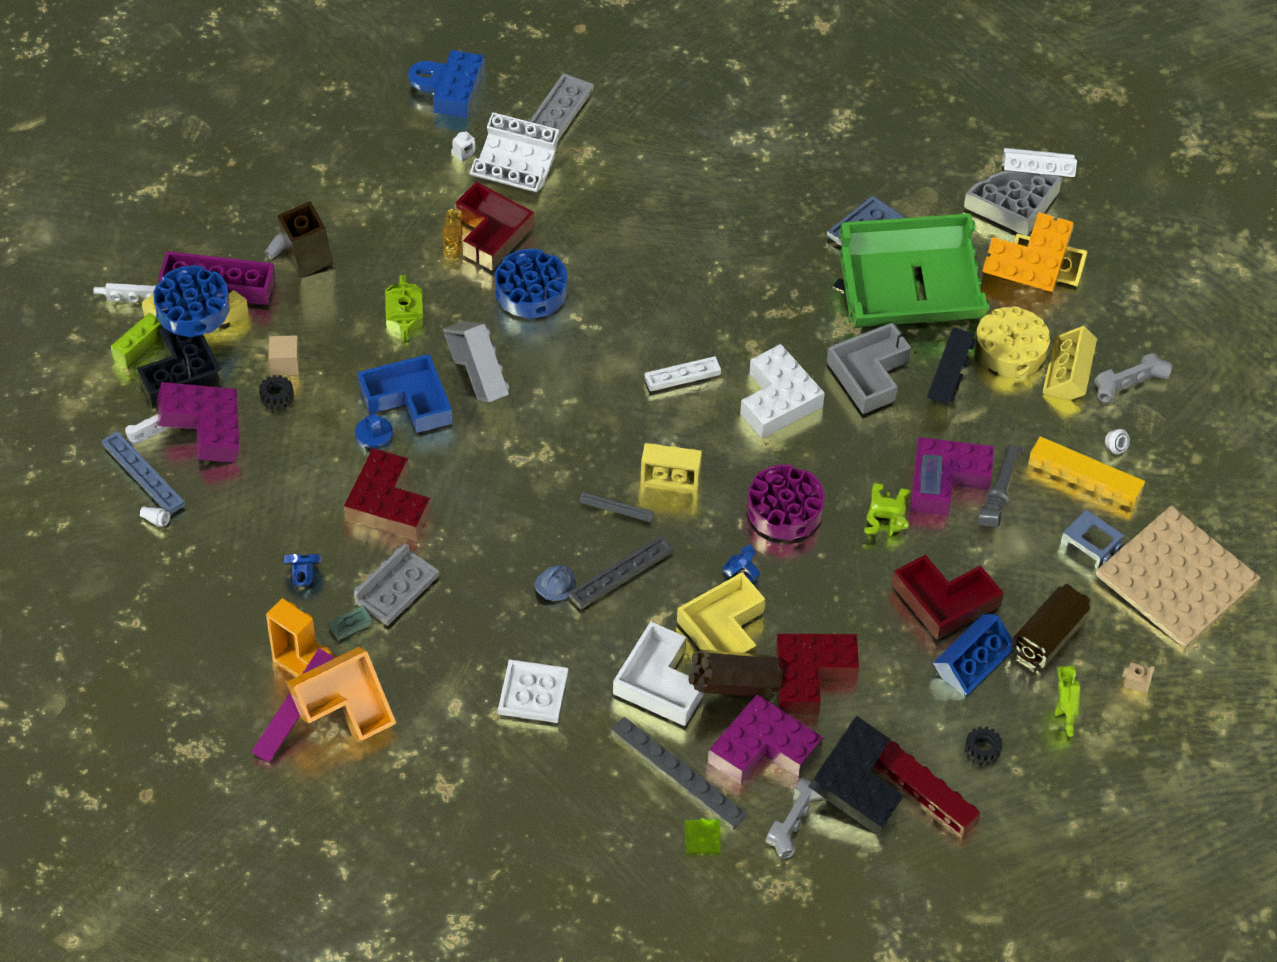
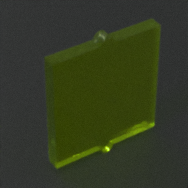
M704 818L700 820H685L686 854H701L702 856L705 854H721L720 820H704Z

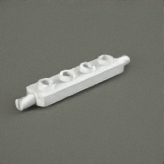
M106 283L105 287L94 286L93 292L94 294L105 295L107 301L142 303L153 294L156 286Z

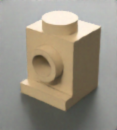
M1130 663L1129 668L1125 667L1122 678L1126 679L1124 687L1147 693L1155 667L1151 666L1149 668Z

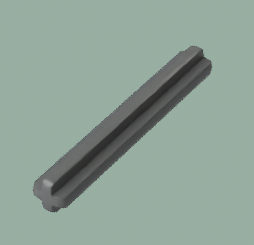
M582 492L580 496V502L648 522H652L654 518V512L587 492Z

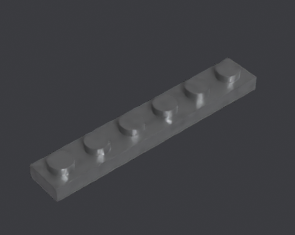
M661 535L570 591L569 598L581 610L673 553L674 547Z

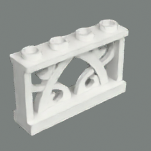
M1004 147L1002 166H1004L1005 170L1075 177L1077 160L1074 159V154Z

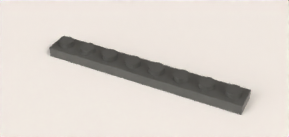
M625 716L611 728L613 736L731 830H734L746 818L747 813Z

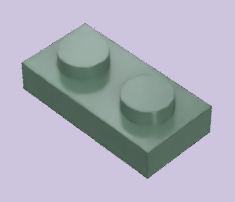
M361 606L329 621L328 627L337 641L372 625L373 620L364 606Z

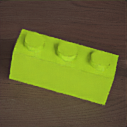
M149 312L112 344L113 360L128 369L161 340L160 329L164 327L157 317Z

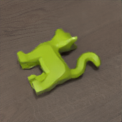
M874 483L871 493V505L867 514V520L873 527L864 528V532L870 535L879 532L881 526L875 518L891 519L889 522V537L892 536L893 532L908 529L909 522L905 518L910 490L901 488L897 498L892 499L889 498L890 492L886 494L880 493L883 490V484Z
M1075 665L1057 667L1059 683L1055 716H1060L1063 713L1066 714V734L1068 737L1074 736V716L1080 714L1079 680L1075 681Z

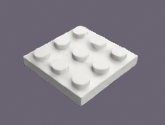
M509 660L498 706V714L558 723L568 677V668Z

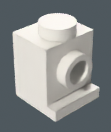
M467 131L458 133L452 139L453 149H451V152L460 161H464L476 154L475 139Z

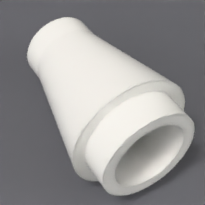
M143 506L140 510V517L161 527L168 524L170 513L165 508Z

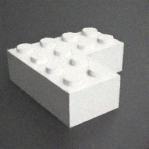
M781 344L750 360L749 374L762 387V390L741 400L740 414L762 439L823 407L825 393Z
M650 621L613 681V694L686 726L704 694L695 690L694 686L689 684L688 675L674 670L686 650V637Z

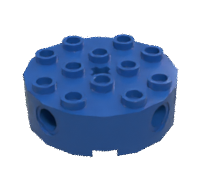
M523 249L511 253L503 259V262L495 271L496 299L502 308L516 316L533 319L550 315L564 303L567 296L568 279L566 267L558 257L543 253V250Z
M184 266L168 272L162 277V281L158 286L156 285L153 291L156 317L161 325L173 334L194 337L211 333L226 320L230 311L226 282L220 274L215 271L205 270L202 266Z

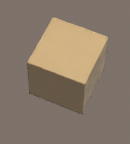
M269 336L271 376L299 375V345L297 336Z

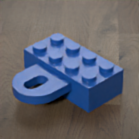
M451 50L446 64L421 61L412 65L408 72L409 82L416 89L435 92L433 98L434 113L468 119L485 71L484 55ZM418 74L432 75V77L418 76Z

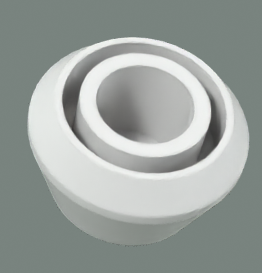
M1124 429L1110 431L1105 437L1106 447L1114 454H1122L1130 443L1129 435Z

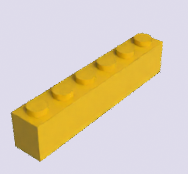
M1039 437L1030 453L1028 464L1082 486L1089 491L1117 501L1124 506L1134 508L1143 492L1144 480L1043 437Z

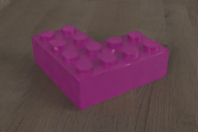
M161 382L158 393V426L196 429L197 460L235 463L239 452L237 389Z
M918 437L910 511L948 516L952 486L989 490L992 478L994 446Z
M756 695L711 746L708 754V763L741 784L766 756L799 778L821 752L824 737L759 695Z

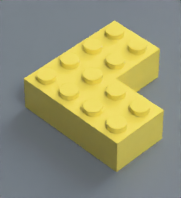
M742 572L677 609V622L700 650L756 654L757 645L741 626L764 613L766 599Z

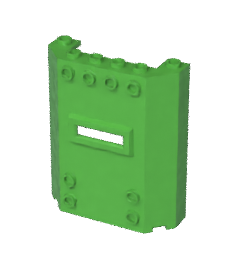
M971 213L842 222L839 232L842 243L840 260L849 318L853 322V326H880L892 322L893 324L975 319L986 316L987 311L990 310L989 300H986L985 293L980 292L981 278L977 276L978 261L974 259L976 249L975 245H972L971 236L976 226L975 221L971 218ZM913 267H921L927 300H919Z

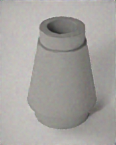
M282 233L277 234L265 250V254L270 259L286 250Z

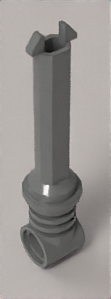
M1012 444L1006 446L1007 454L994 488L987 491L986 503L979 512L978 523L980 526L1000 527L1004 506L1009 503L1007 490L1020 454L1025 452L1022 445H1020V448L1013 447Z

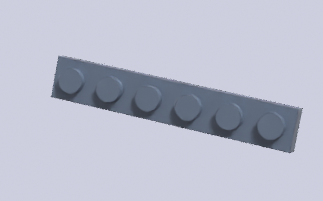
M118 431L102 440V445L161 508H165L171 515L185 506L184 500Z

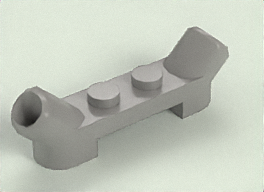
M1150 353L1142 357L1140 365L1117 374L1112 369L1102 372L1094 380V384L1098 388L1097 398L1101 402L1109 403L1113 400L1115 391L1123 388L1126 389L1138 382H1144L1150 377L1154 376L1167 380L1170 377L1173 365L1171 362L1161 360L1156 353Z
M801 777L794 788L793 800H796V803L783 824L775 820L766 837L765 842L775 847L778 857L782 859L790 858L795 853L796 849L791 834L793 831L797 832L801 824L800 819L802 815H807L810 809L809 803L824 799L808 787L811 781L804 777Z

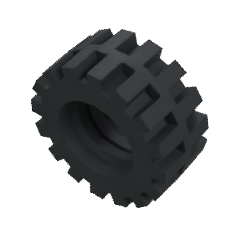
M272 375V378L268 376L266 377L267 380H263L259 386L261 403L265 407L268 406V409L274 408V410H277V408L282 410L284 406L288 407L289 403H292V399H294L291 381L287 377L282 378V375L278 377ZM274 390L283 391V393L279 395L270 394V392Z
M980 726L977 730L974 728L968 733L965 742L966 756L970 757L971 762L976 761L977 765L982 763V766H986V763L991 765L993 761L996 762L998 760L1003 743L1002 737L999 738L1000 734L998 732L994 733L995 729L991 728L989 730L986 726L982 729ZM986 742L992 748L990 750H981L975 744Z

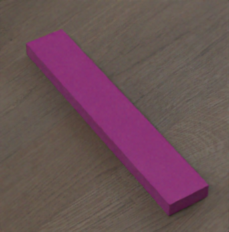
M318 648L302 674L334 659V657ZM289 693L252 750V753L268 763L272 761L300 717L291 693Z

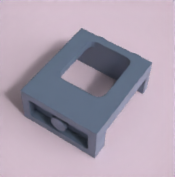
M1085 510L1063 532L1060 544L1066 548L1073 544L1095 559V568L1099 569L1114 553H1117L1123 547L1122 540L1124 535L1088 510ZM1092 526L1098 527L1114 539L1104 550H1099L1082 538Z

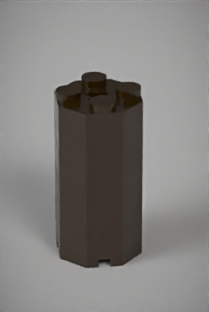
M1069 584L1058 587L1013 637L1011 647L1013 650L1017 648L1019 652L1017 654L1018 658L1032 668H1037L1038 665H1041L1040 668H1044L1089 617L1091 611L1089 597L1076 591Z
M701 649L698 653H693L692 669L688 680L689 684L693 685L694 689L701 693L752 697L759 695L760 697L772 698L774 696L772 693L780 690L783 672L782 668L777 666V663H780L779 658L772 655Z

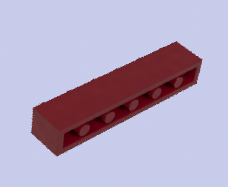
M889 741L874 767L959 837L963 838L979 822L980 812L977 807L965 801L960 793L949 788L945 781L933 775L929 768L918 763L914 756L902 750L898 743Z

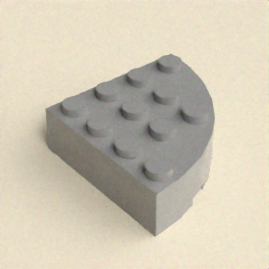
M1009 170L990 175L989 179L979 181L972 186L966 193L964 208L1028 236L1034 227L1038 212L1044 214L1058 195L1062 177Z

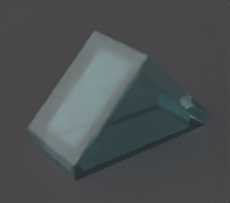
M923 454L920 469V493L940 494L942 455Z

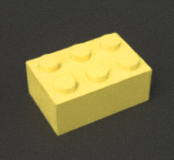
M645 443L641 460L640 484L697 492L701 473L702 451Z

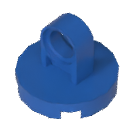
M375 413L359 421L355 428L356 441L363 448L366 446L378 450L383 449L390 444V439L393 436L391 423Z
M750 544L740 549L741 553L738 555L734 554L723 565L722 571L726 576H731L736 572L739 574L743 572L751 583L757 580L760 572L750 561L755 555L756 550Z
M284 555L283 564L292 565L293 582L297 586H309L313 579V565L322 563V555ZM302 572L305 573V580L303 583L300 581V575Z

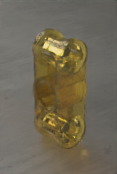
M450 209L446 212L445 224L443 226V256L449 260L456 259L459 256L460 243L462 241V214L458 209Z

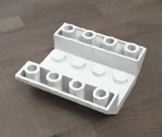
M492 112L487 125L488 136L480 158H475L469 174L537 193L544 186L555 157L559 129Z

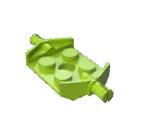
M400 275V283L391 285L385 290L386 327L401 332L402 341H405L406 335V341H408L409 332L423 326L422 288L416 284H408L407 276L404 275L403 280V276ZM401 302L408 303L407 305H400Z

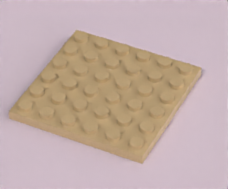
M1172 505L1097 569L1095 573L1096 576L1184 649L1252 589L1261 578Z

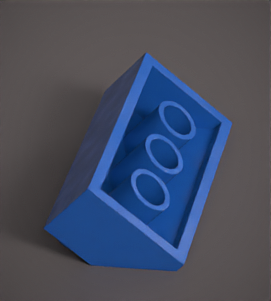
M982 614L933 664L943 680L962 694L968 695L1013 650L1011 647L1013 639L998 614Z

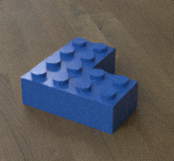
M430 354L357 372L359 389L369 414L406 405L416 433L453 424L452 409Z

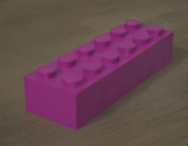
M166 251L158 277L159 283L162 281V277L179 267L197 265L204 267L205 270L215 271L220 274L227 284L228 294L235 290L247 300V303L269 305L276 279L274 263Z

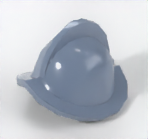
M563 565L551 566L536 578L534 583L535 590L547 600L561 601L568 598L569 592L575 589V575L570 568H566Z

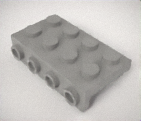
M404 543L401 547L396 548L393 555L389 559H385L375 572L370 573L363 584H359L355 588V604L360 607L364 606L368 613L388 626L440 575L439 570L409 550V545Z

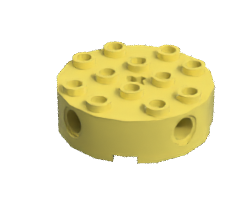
M1016 306L994 309L981 319L977 327L975 355L984 367L990 368L998 372V375L1004 377H1024L1033 374L1045 362L1050 345L1049 329L1044 321L1033 312Z

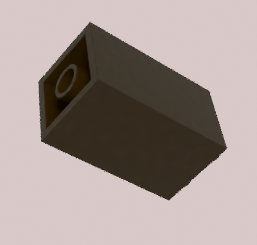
M311 201L277 215L286 251L300 278L334 264L326 228Z

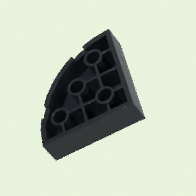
M953 326L927 398L946 405L949 402L953 403L957 393L954 391L955 385H960L964 375L960 373L962 366L966 367L970 358L967 356L968 350H973L977 340L973 338V333Z

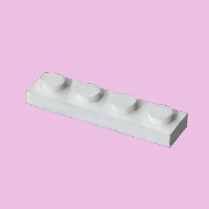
M714 356L646 372L644 378L649 390L655 391L721 375V368Z

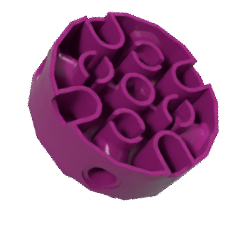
M787 464L770 466L759 472L749 487L747 497L748 516L751 523L760 532L771 538L783 540L802 538L814 531L821 522L825 493L821 482L813 473L805 469L802 471L793 468V465Z

